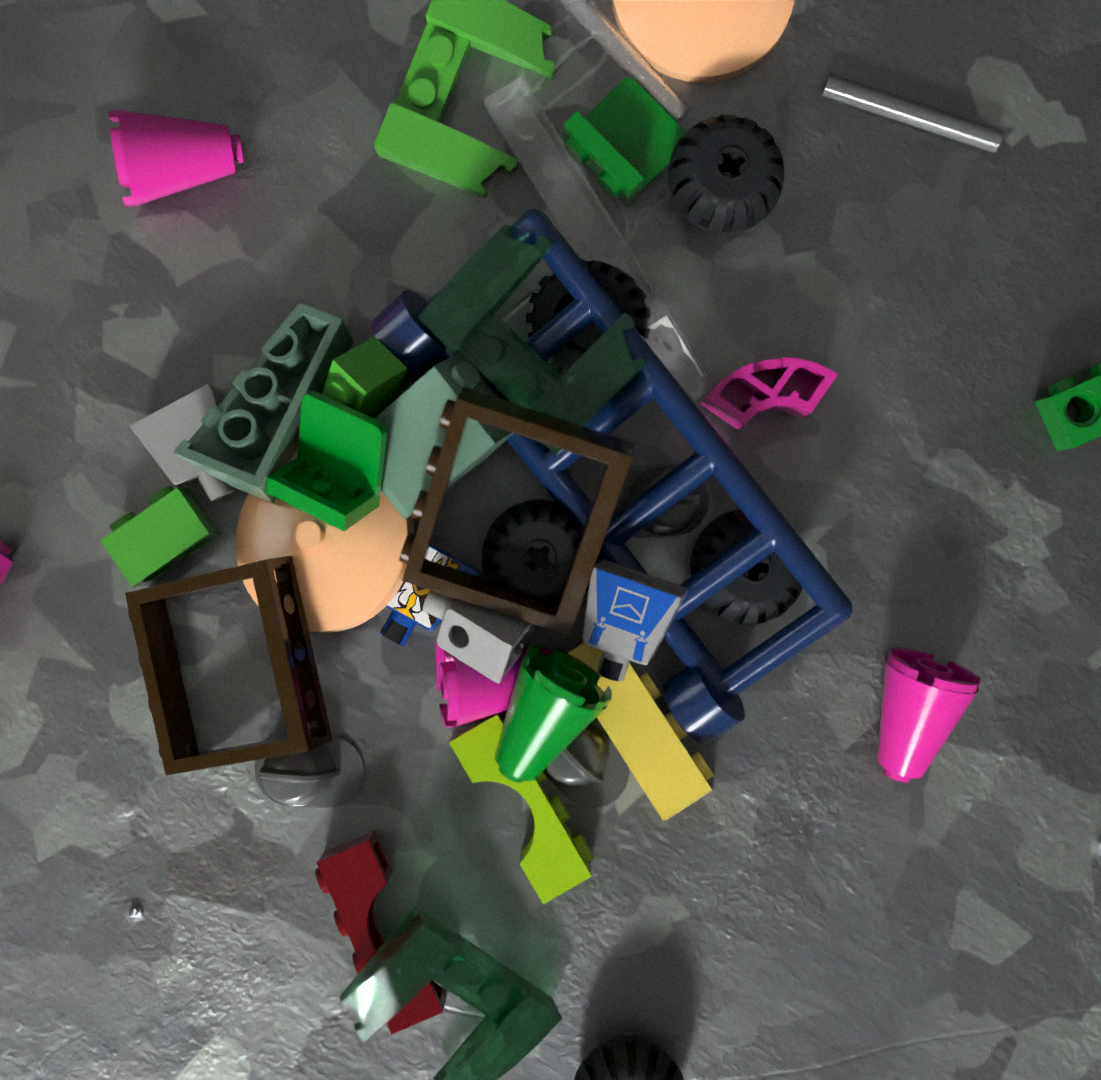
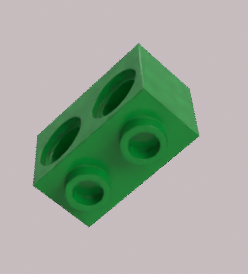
M1101 363L1090 367L1089 371L1092 376L1077 382L1073 375L1047 386L1050 395L1035 401L1056 451L1076 448L1101 436ZM1070 400H1073L1080 410V415L1076 422L1067 413V405Z

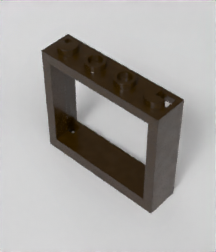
M464 387L456 401L447 400L440 419L439 427L446 429L447 432L442 447L434 445L427 463L425 473L433 475L429 492L420 491L413 510L412 518L420 520L416 535H407L400 554L399 561L407 564L402 581L570 636L633 458L634 443ZM469 418L606 463L561 595V600L558 604L557 602L549 601L548 605L535 599L521 596L518 593H512L504 589L503 587L505 586L426 560Z
M292 555L266 559L125 593L128 615L132 623L138 649V660L142 668L148 694V705L152 713L159 744V754L162 758L166 776L306 752L333 741ZM253 578L288 737L199 753L165 599Z

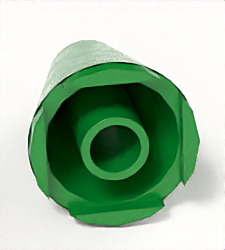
M543 645L529 647L522 658L494 755L501 774L517 783L535 780L608 706L612 699V690L609 685L605 692L597 685L601 676L581 660L558 649H554L551 656L539 653Z

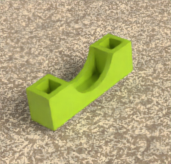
M500 712L482 718L452 735L449 744L472 783L490 781L505 784L516 790L528 803L533 814L535 827L530 841L521 852L520 866L541 902L545 904L592 877L589 861L594 859V855L583 835L579 834L574 837L566 824V821L571 819V816L558 794L551 797L545 788L543 781L548 779L545 770L535 780L523 781L521 783L507 779L499 771V765L495 761L494 755L505 720L504 715Z

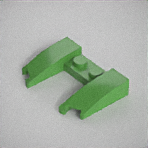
M431 0L425 15L427 20L426 27L396 102H391L374 147L379 157L484 198L488 195V192L481 183L500 166L510 175L516 170L518 159L442 124L441 120L471 47L552 79L554 75V60H544L542 36H551V25L505 0Z

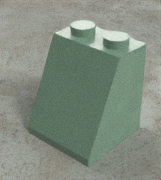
M462 352L430 369L375 418L382 422L387 429L381 491L404 520L413 514L420 491L429 492L433 475L427 474L425 471L434 445L442 447L447 430L440 428L439 423L447 400L456 401L464 387L498 398L482 378L478 369L470 363ZM469 418L447 491L463 481L514 433Z

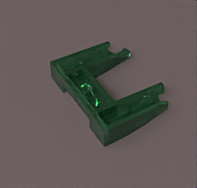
M503 225L442 288L418 318L452 352L459 350L512 403L587 428L648 363L646 357L632 360L622 332L635 327L633 319L627 312L623 313L560 378L496 314L556 242L543 235H539L536 245L509 238L514 226ZM545 444L555 455L564 451V449Z
M418 906L414 907L339 996L343 1007L354 1006L361 1021L354 1024L355 1031L364 1042L401 1011L431 980L486 1015L434 1076V1080H497L526 1057L562 1019L551 996Z

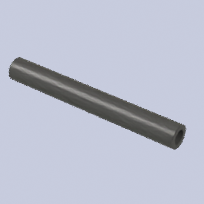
M832 73L828 74L821 93L823 97L991 153H996L1004 136L1003 130Z

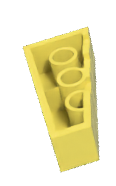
M582 643L568 652V654L581 660L597 672L603 651ZM629 663L623 681H613L601 676L597 685L603 692H605L609 685L612 690V699L597 718L661 819H670L713 791L707 780L712 778L714 774L699 751L692 756L689 755L680 741L688 735L680 727L673 715L669 713L664 716L655 700L662 695L648 673L646 672L638 677Z

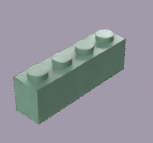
M299 303L261 348L263 353L248 371L244 369L232 382L234 388L217 408L212 406L200 420L203 423L189 441L184 439L173 453L228 485L274 504L277 498L266 493L267 476L290 463L298 456L302 397L311 391L322 394L333 359L349 351L354 342L343 319Z

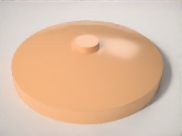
M612 0V5L621 34L633 52L642 61L658 72L674 79L694 83H710L738 76L761 62L782 36L791 16L795 0Z
M381 491L379 507L346 531H342L298 508L290 506L278 498L273 504L248 494L237 522L235 538L236 560L238 566L266 559L292 555L308 631L318 633L344 631L374 617L385 608L399 591L404 582L402 579L407 566L406 563L400 562L399 558L407 535H414L413 518L411 515L404 520ZM253 578L243 580L248 593L258 605Z

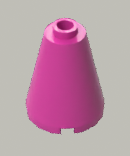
M120 109L109 110L108 112L109 119L112 122H119L120 128H111L110 134L119 185H124L125 188L130 187L132 194L129 197H122L125 207H135L235 174V164L244 163L240 135H230L229 125Z
M436 642L437 690L441 691L443 700L447 699V704H439L444 727H457L508 710L522 658L531 646L525 648L498 684L441 649ZM541 648L539 653L551 656L553 652L551 649Z
M893 648L891 652L889 651L885 661L877 762L884 768L883 772L886 776L896 781L908 783L911 781V778L918 779L924 775L979 691L978 687L981 680L972 671L952 661H949L948 665L945 666L933 661L934 655L908 648Z

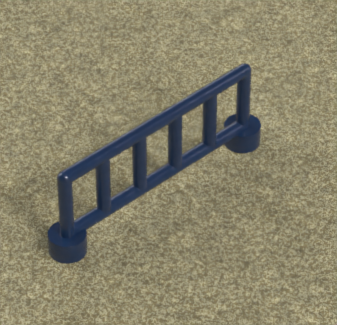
M530 209L513 222L429 301L411 290H404L371 321V329L373 335L407 367V373L416 377H422L442 359L445 361L462 352L470 363L478 369L482 378L497 397L513 403L507 396L587 326L592 322L595 324L635 376L580 420L577 425L609 435L634 413L654 399L695 451L685 461L611 518L598 555L599 558L648 574L624 543L713 475L756 528L680 584V586L689 589L663 638L686 666L664 682L663 695L666 704L680 727L693 740L706 745L744 720L745 710L739 693L846 621L852 614V603L549 218L541 210ZM533 246L574 300L489 373L449 320ZM515 433L510 436L507 441L560 508L565 509L572 515L570 521L574 525L580 523L584 529L593 503L566 470L582 455L551 445L548 447L545 443ZM775 552L816 605L723 669L683 617Z

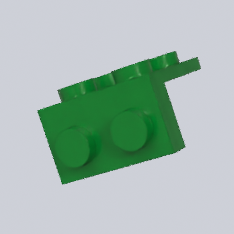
M624 78L585 117L576 111L564 123L563 145L580 165L585 163L597 175L598 183L611 197L616 198L618 196L628 206L669 165L673 149L686 131L634 79Z
M311 391L305 394L301 400L298 458L267 476L266 493L326 522L330 526L346 531L379 507L387 439L385 425L318 392Z

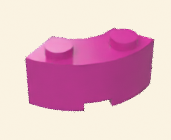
M782 357L781 359L763 360L747 364L729 374L699 404L736 430L744 426L755 415L765 411H784L795 417L802 418L812 413L838 374L825 366L805 359Z

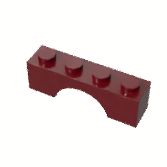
M375 830L325 851L317 861L319 868L315 870L316 879L322 892L325 895L330 894L337 909L334 911L336 926L343 937L349 936L355 950L352 954L354 967L358 976L362 980L367 978L373 991L371 1004L379 1022L386 1021L392 1035L443 1013L447 996L430 956L409 954L396 949L383 938L377 928L374 918L375 897L387 884L392 874V869Z

